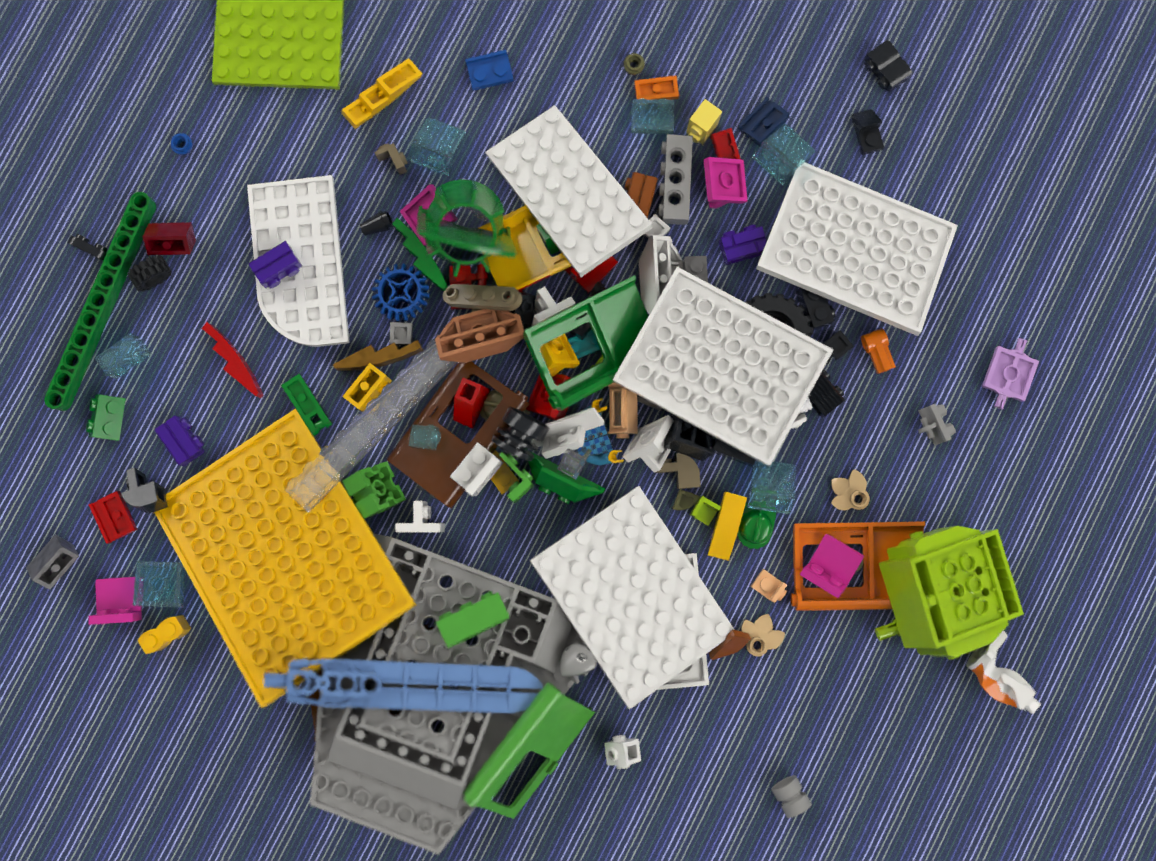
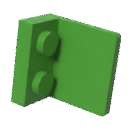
M501 452L499 456L523 480L521 483L516 481L508 489L510 493L507 496L516 503L534 486L531 483L534 478L525 469L520 471L516 467L519 463L512 455H505Z

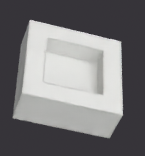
M654 214L649 219L653 228L644 235L648 239L651 235L665 236L669 232L670 227Z

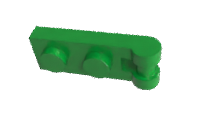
M301 374L296 375L281 385L313 436L319 434V430L322 428H328L333 425ZM318 414L321 420L314 423L311 418Z

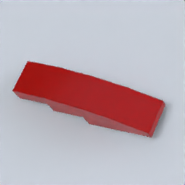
M206 322L201 329L217 341L212 349L228 361L223 369L256 397L262 398L264 394L242 355L217 328Z

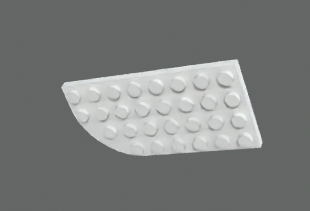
M333 176L247 185L254 260L286 240L302 264V267L299 268L300 271L296 275L284 277L280 280L281 283L274 288H264L255 276L257 299L263 315L280 334L302 345L320 347L350 343Z

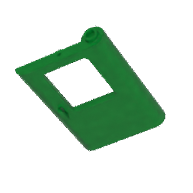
M635 275L523 332L525 342L549 394L548 401L553 409L562 411L614 383L613 378L648 319V314L635 285ZM588 322L602 352L603 361L563 383L555 385L541 354L540 347Z

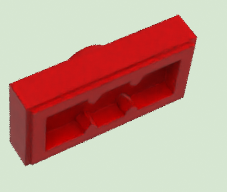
M732 128L710 135L717 158L741 160Z

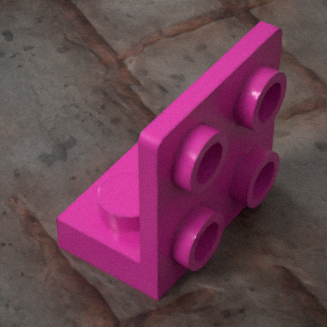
M826 534L800 575L836 598H839L858 569L864 555L831 535Z
M139 576L97 579L95 581L97 615L88 616L89 625L142 620L141 582Z

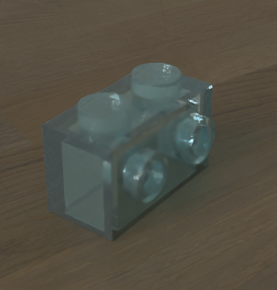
M130 333L95 357V360L106 376L116 379L125 375L132 367L141 364L151 353L140 337Z

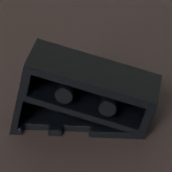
M671 413L670 417L674 422L666 434L664 448L700 461H704L712 456L714 450L711 447L710 434Z

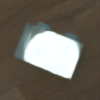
M633 99L631 106V133L674 134V100Z

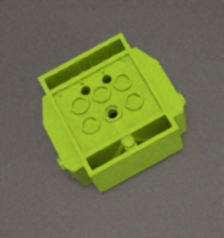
M953 526L938 528L923 533V531L909 534L910 538L901 541L898 546L888 548L889 560L879 563L904 648H916L920 655L947 657L948 660L958 658L960 655L993 643L1008 626V620L1024 615L998 529L980 531L978 529Z

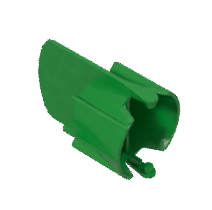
M464 179L447 182L436 188L434 199L428 210L422 209L423 206H419L416 218L417 234L425 237L426 256L429 259L436 255L442 260L452 263L454 277L458 276L460 265H471L481 262L487 272L491 271L488 257L492 254L516 257L517 252L511 238L510 227L503 228L502 213L505 212L503 204L498 196L484 184ZM457 207H473L487 216L493 231L476 227H464L442 219L449 211ZM439 242L484 252L485 254L472 261H459L446 254Z

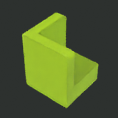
M700 496L690 516L709 526L717 511L721 509V506L704 496Z

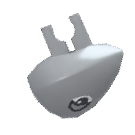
M578 643L566 647L561 658V675L569 676L573 682L578 684L580 682L578 679L579 675L586 676L588 672L596 667L597 662L593 653L586 646Z

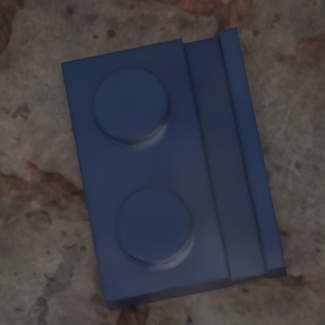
M766 97L738 125V130L745 133V136L762 147L790 118V113Z

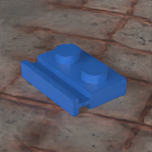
M506 50L465 59L473 91L514 81Z

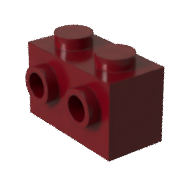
M192 222L149 223L143 235L147 255L191 254L196 242Z

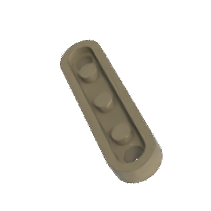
M452 284L443 292V300L451 307L512 311L521 305L522 295L514 287Z

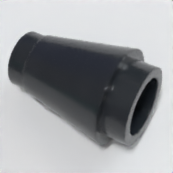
M379 211L361 223L360 228L366 236L389 231L393 227V221L388 211Z

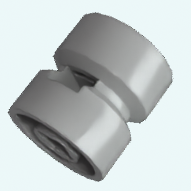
M796 775L784 778L771 788L777 801H782V810L787 818L802 814L812 805L806 793L801 792L802 785Z

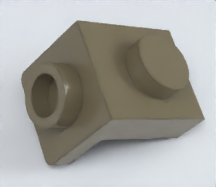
M394 143L384 144L375 151L379 162L391 157L399 175L407 172L404 165L408 164L403 152L398 153Z

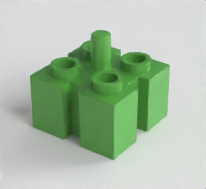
M387 461L377 464L372 468L361 469L342 481L349 496H354L352 500L364 519L390 510L406 500L399 484L395 485L392 480L395 476Z

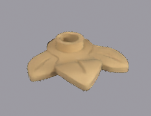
M854 469L849 479L833 478L831 480L832 490L837 495L831 502L835 508L845 511L850 508L861 510L868 506L870 497L867 491H865L867 481L859 471ZM856 495L861 496L862 500L860 503L855 502Z
M769 614L760 616L755 623L744 620L741 631L749 633L751 637L746 647L753 656H762L768 649L778 648L785 637V632L773 630ZM759 641L761 643V647L759 649H754V642Z

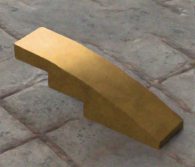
M418 340L401 349L398 348L395 342L378 351L370 345L334 363L333 366L338 371L364 370L369 363L375 367H381L405 360L424 350Z

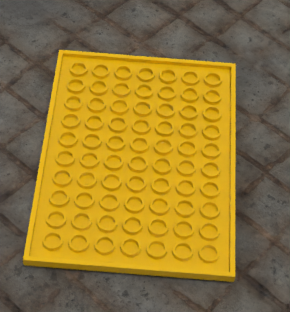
M296 408L167 493L168 507L154 512L262 708L280 698L287 691V688L264 687L265 673L288 674L289 663L292 660L307 658L309 661L337 659L416 606L409 591ZM316 664L302 669H314L317 673L323 667L321 664ZM297 675L294 678V684L296 686L306 680L305 677Z

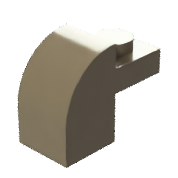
M675 454L674 463H672V459H666L662 468L655 472H676L677 489L701 487L700 472L697 464L692 458L684 454Z

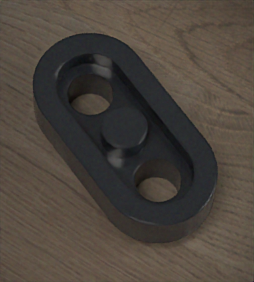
M76 234L75 237L70 236L68 244L104 261L108 248L98 243L95 246L88 244L89 239L79 234Z

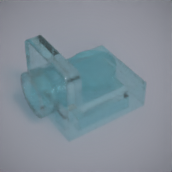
M412 425L409 446L436 450L437 444L440 443L441 439L439 428L434 425Z

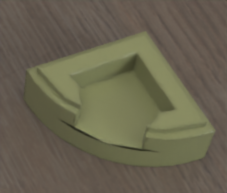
M679 489L672 509H689L697 503L700 496Z

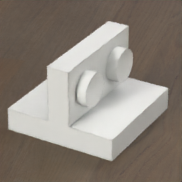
M545 287L537 290L532 327L576 304L572 297H569L556 304Z
M667 415L639 428L638 434L634 435L623 458L627 462L641 458L653 472L659 471L671 451L664 448L666 434L674 420Z
M477 443L450 477L466 489L465 491L471 496H477L503 462L481 444Z
M414 501L413 523H396L395 532H445V524L427 523L428 519H431V506H428V502Z

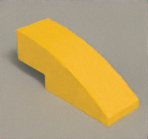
M724 492L708 556L729 561L747 497Z

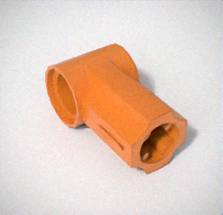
M883 328L861 335L863 348L869 353L877 374L896 367L888 348L889 340Z

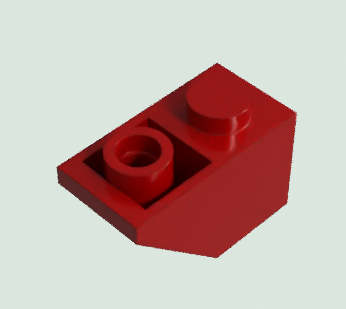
M463 377L454 397L453 420L473 429L490 389Z

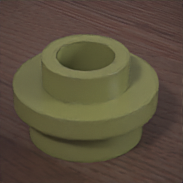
M632 53L625 58L624 69L627 73L637 75L643 71L645 61L641 55ZM632 62H635L638 64V66L636 68H633L630 64Z

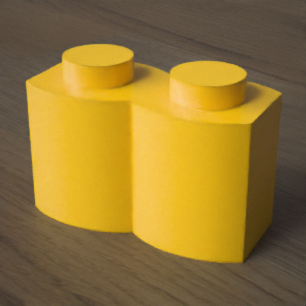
M184 615L170 617L163 620L157 628L144 632L137 641L144 653L150 654L163 650L173 640L184 637L191 627Z

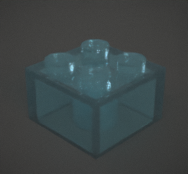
M137 561L133 606L183 608L186 570L183 564L180 562Z

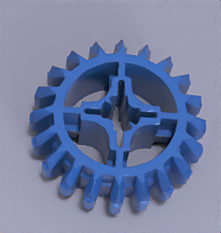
M394 264L393 271L386 267L387 274L384 275L382 272H379L382 279H374V282L379 286L372 287V291L378 293L373 295L372 299L378 301L375 307L381 308L380 313L382 315L387 313L388 319H392L395 314L397 322L400 321L402 315L403 319L408 321L409 314L416 318L414 313L416 310L419 313L423 312L420 305H428L423 298H430V294L425 292L430 287L429 285H423L427 279L426 277H421L422 273L420 270L414 273V266H410L407 271L406 264H402L401 269H399L397 264ZM398 277L409 278L408 280H405L402 283H396L393 281V279ZM416 282L418 293L414 301L410 296V291L413 288L412 285ZM388 285L392 289V294L389 296L390 300L386 303L384 293ZM394 287L398 290H403L408 299L404 296L401 297ZM400 302H406L410 305L402 309L393 308L394 305Z

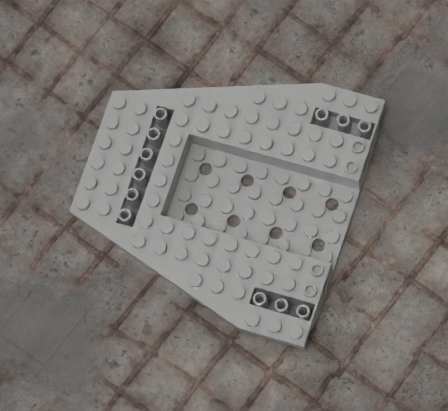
M374 534L415 601L416 606L337 659L409 662L415 660L418 663L509 666L530 672L538 678L543 687L549 682L564 694L574 684L569 676L561 675L562 654L569 645L575 643L586 645L554 598L393 537ZM445 576L453 580V584L449 588H443L440 585V580ZM485 592L499 593L510 616L509 620L476 635L478 643L475 646H468L464 641L448 649L437 624L433 630H426L423 627V623L427 618H433L437 622L440 620L439 616L450 611L454 614L460 611L459 607L465 603L472 601V604L481 601L480 597ZM350 677L342 678L341 686L347 690L351 689L354 685L353 680ZM368 678L364 681V686L367 690L371 691L376 689L377 682L373 678ZM382 683V687H403V683ZM408 684V688L438 689V685ZM449 685L442 686V689H451ZM460 686L458 689L453 690H472V686ZM477 686L479 691L506 692V688ZM511 688V692L539 693L542 690ZM318 706L310 805L439 854L476 808V806L473 808L464 801L463 791L526 710L516 713L402 709L399 716L393 717L389 714V709ZM435 720L444 722L445 727L441 733L432 731L431 725Z

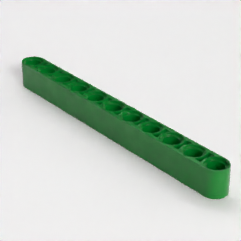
M144 192L134 193L129 200L45 395V404L50 409L66 411L74 401L142 243L145 230L156 210L155 201ZM143 200H147L146 205L140 208V203ZM138 219V224L132 227V222ZM130 239L128 246L123 247L124 241ZM121 258L120 265L115 267V261ZM113 278L112 284L107 286V280ZM104 297V303L98 306L99 299ZM95 317L96 321L94 325L90 326L89 322L91 318ZM86 336L87 342L82 346L81 340ZM78 356V363L74 366L73 359ZM69 376L70 382L65 386L64 379ZM61 396V403L56 405V398Z

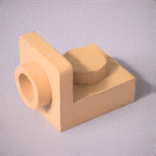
M762 569L750 586L774 603L777 600L781 601L787 592L785 590L787 584L781 582L764 569Z

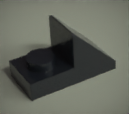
M872 109L852 114L851 118L862 155L883 150L884 144L879 130L882 120Z

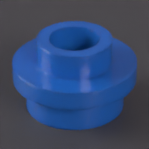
M184 133L174 135L170 143L172 150L179 155L190 152L193 145L191 138ZM185 142V146L180 148L179 144Z

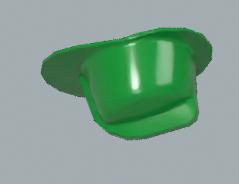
M756 497L750 499L745 504L737 534L742 544L748 548L758 549L764 547L772 536L776 511L769 500Z

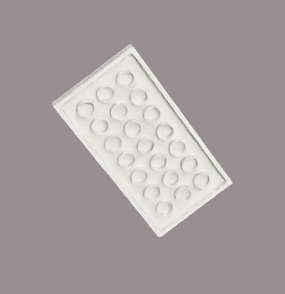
M555 105L486 151L487 157L580 277L653 228L652 223Z

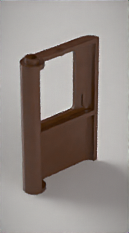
M472 361L467 363L458 362L386 460L440 502L452 509L466 490L450 477L477 443L493 454L498 447L491 440L493 435L496 434L504 437L497 431V428L503 427L508 429L510 427L502 420L508 407L511 406L524 412L529 405L527 402L528 397L519 390L517 393L513 392ZM476 375L501 393L503 399L472 441L467 444L440 425L438 421L453 401L462 378L469 379L470 376Z

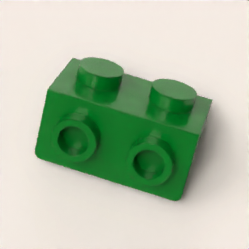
M101 394L91 398L89 411H92L91 420L88 419L86 425V432L89 433V437L119 441L126 398Z

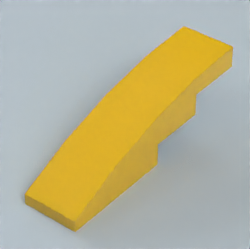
M408 58L377 78L376 84L360 93L359 99L343 108L341 114L354 129L358 128L404 93L422 76V72Z

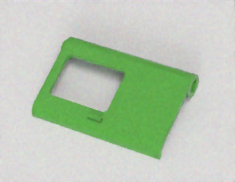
M547 682L463 791L464 801L473 808L478 806L514 819L546 776L553 773L559 765L557 763L585 727L595 711L567 697L558 688ZM529 751H534L547 757L511 805L507 806L492 800Z

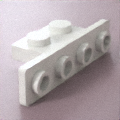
M589 408L546 423L545 425L550 429L544 440L538 441L533 439L532 443L537 447L543 446L541 454L546 459L583 447L586 431L604 425V420L595 408Z

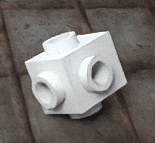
M626 735L613 736L612 741L604 743L607 765H615L617 769L629 768L631 764L641 761L638 739L626 738Z

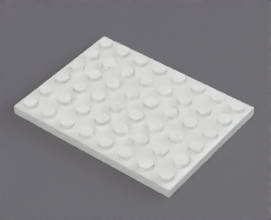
M799 161L756 269L918 336L922 331L958 225Z
M677 267L613 378V382L761 463L770 466L833 349Z
M637 486L529 560L587 648L593 653L597 663L628 709L637 705L726 639L731 630H734L640 486Z

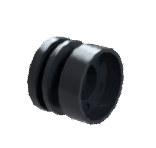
M510 406L502 419L510 427L508 429L498 427L497 431L504 437L495 434L491 440L504 452L531 462L535 456L527 449L535 452L539 449L532 443V440L543 441L550 428L536 418Z

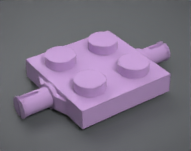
M1018 338L1015 350H1009L1001 346L995 348L982 387L998 394L994 405L995 408L1003 409L1007 398H1013L1021 402L1026 400L1039 363L1038 360L1030 358L1023 353L1027 340Z

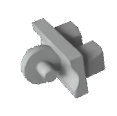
M933 404L918 410L922 418L920 421L923 425L922 428L918 429L919 434L926 432L934 446L951 440V436L956 433L953 424L944 423L942 417L947 415V410L943 404Z

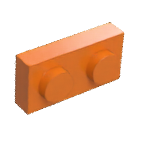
M677 75L634 81L637 104L679 99Z

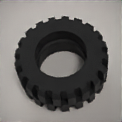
M765 293L763 296L757 295L750 301L745 302L810 338L813 334V327L809 325V322H811L809 315L805 316L803 313L805 309L802 305L798 307L794 304L796 300L791 297L785 299L783 294L778 293L776 296H773L772 293Z

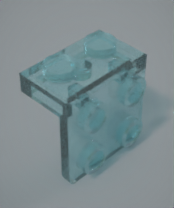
M427 118L411 143L409 161L449 176L452 171L454 155L465 138L466 132L436 119Z

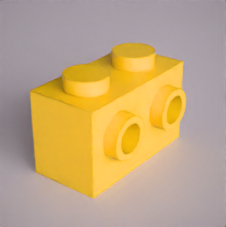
M369 363L342 397L366 414L367 411L370 412L376 406V400L381 394L384 395L389 390L392 380Z

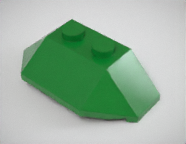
M531 452L535 457L533 461H528L535 483L539 485L538 490L548 495L552 491L559 495L558 500L569 504L570 501L576 503L604 493L606 488Z

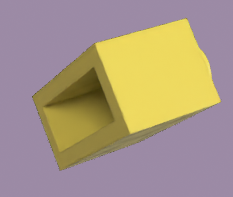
M704 99L690 118L686 133L689 136H693V142H700L702 145L706 142L718 126L722 111Z

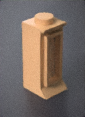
M615 382L608 385V434L616 435L617 439H628L629 435L638 434L637 394Z

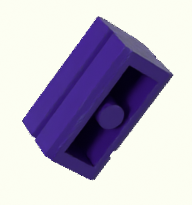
M755 225L744 227L743 231L735 233V230L723 233V237L719 240V245L725 265L761 256L767 240L765 239L762 226L756 228Z
M286 240L248 263L261 285L266 289L278 286L281 283V279L286 276L292 277L300 271L299 268L302 267L301 262Z
M175 415L154 431L178 466L184 467L205 453L202 448L204 443L198 435H193L190 430L192 425L185 417L182 418Z

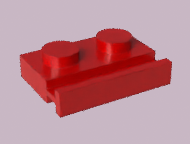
M115 491L89 504L106 544H110L138 530L120 491Z

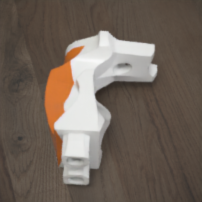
M1002 631L993 643L973 650L966 663V667L976 674L981 687L993 699L1021 710H1027L1033 714L1041 705V703L1033 698L1036 694L1033 688L1017 672L1007 668H999L995 665L997 650L1008 637L1006 632Z

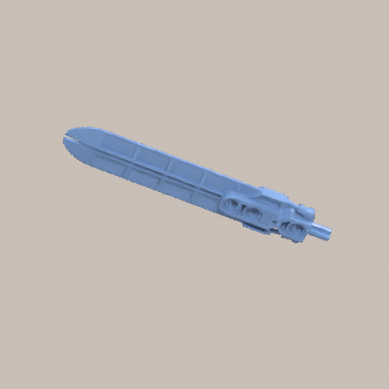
M307 658L292 660L289 663L288 674L265 673L264 687L287 688L288 702L302 705L309 703L322 707L516 713L526 710L539 693L511 692V688H543L538 678L530 672L517 667L348 659L309 661ZM321 664L324 669V675L319 676L314 669L302 668ZM297 675L305 677V687L299 688L294 684V678ZM350 677L354 682L353 687L348 690L344 689L341 686L342 678ZM368 678L375 679L377 682L376 689L367 690L364 686V681ZM382 683H403V687H382ZM408 684L438 685V689L408 688ZM442 686H472V690L442 689ZM477 686L506 688V692L479 691ZM317 688L322 690V696L319 701L308 699L305 695H300H310Z

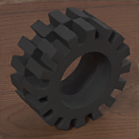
M158 255L157 257L152 256L151 259L146 258L144 262L140 261V264L133 266V269H130L128 277L139 292H144L146 289L148 291L152 287L155 288L158 284L164 283L163 281L171 276L172 271L164 258Z

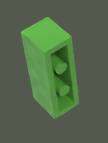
M486 593L480 597L481 601L472 604L471 601L460 606V611L454 614L450 611L439 616L440 620L436 624L448 649L510 619L499 593Z

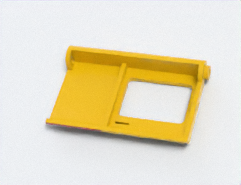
M526 206L503 216V228L510 227L511 238L517 253L516 257L495 254L488 257L490 270L497 286L514 287L520 291L572 266L562 253L554 257L549 255L536 227L539 223ZM491 222L481 227H478L480 229L493 231Z

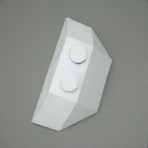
M651 235L639 259L641 300L649 314L677 267L683 269V260L672 244L673 241L670 236Z

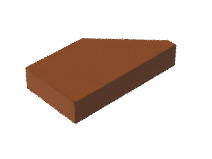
M731 630L726 639L708 653L710 659L715 660L739 652L751 640L749 633Z

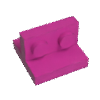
M716 157L705 158L704 169L709 208L717 209L728 203L743 204L748 202L744 161Z
M429 184L400 210V213L424 246H426L425 237L417 234L416 218L419 206H423L422 209L428 210L434 199L436 188L432 184ZM451 210L442 220L455 222L457 217Z

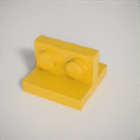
M565 334L540 347L551 377H554L564 368L574 369L580 364Z

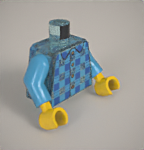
M603 398L594 400L590 406L582 411L595 408L602 417L601 412L606 410L607 406L600 408L599 402L603 400ZM605 423L602 426L587 430L583 447L576 449L579 458H582L586 463L601 466L610 463H622L624 461L623 459L618 460L616 458L617 453L622 452V450H613Z

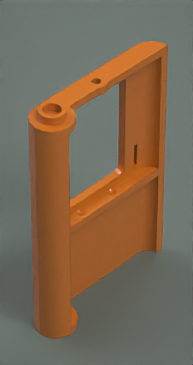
M925 522L794 524V593H791L790 597L791 606L795 607L796 611L892 609L879 563L889 560L888 548L898 546L901 541L909 539V534L919 531L924 533ZM826 534L831 535L844 544L862 545V555H864L863 584L860 587H846L839 598H836L820 587H804L803 577L800 575L803 570V546L820 544Z

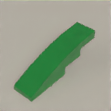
M396 218L392 225L395 230L406 238L403 243L405 249L417 258L413 264L414 267L420 270L426 278L444 292L448 286L432 257L427 258L426 247L400 219Z

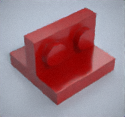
M611 256L582 277L579 276L573 266L564 271L589 294L598 281L601 282L618 264V261Z
M539 374L526 410L545 416L553 421L564 418L569 407L562 411L551 407L548 401L549 394ZM556 374L552 379L555 385H559L570 379V377Z

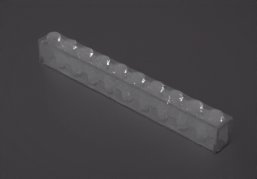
M435 338L428 343L427 348L421 354H417L413 358L412 363L406 369H402L397 374L396 379L391 384H387L382 389L381 394L376 399H372L367 404L366 409L361 414L356 415L351 420L350 425L345 430H341L329 446L327 445L322 448L319 456L314 461L306 464L303 472L298 477H294L289 481L285 489L288 495L309 513L458 362L440 360Z

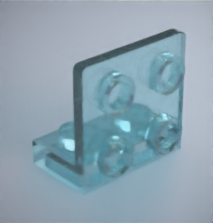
M784 124L763 141L752 158L781 185H784L795 171L816 151L791 127Z
M756 460L752 466L751 490L747 499V508L790 514L795 501L796 466L772 461L770 466H767Z

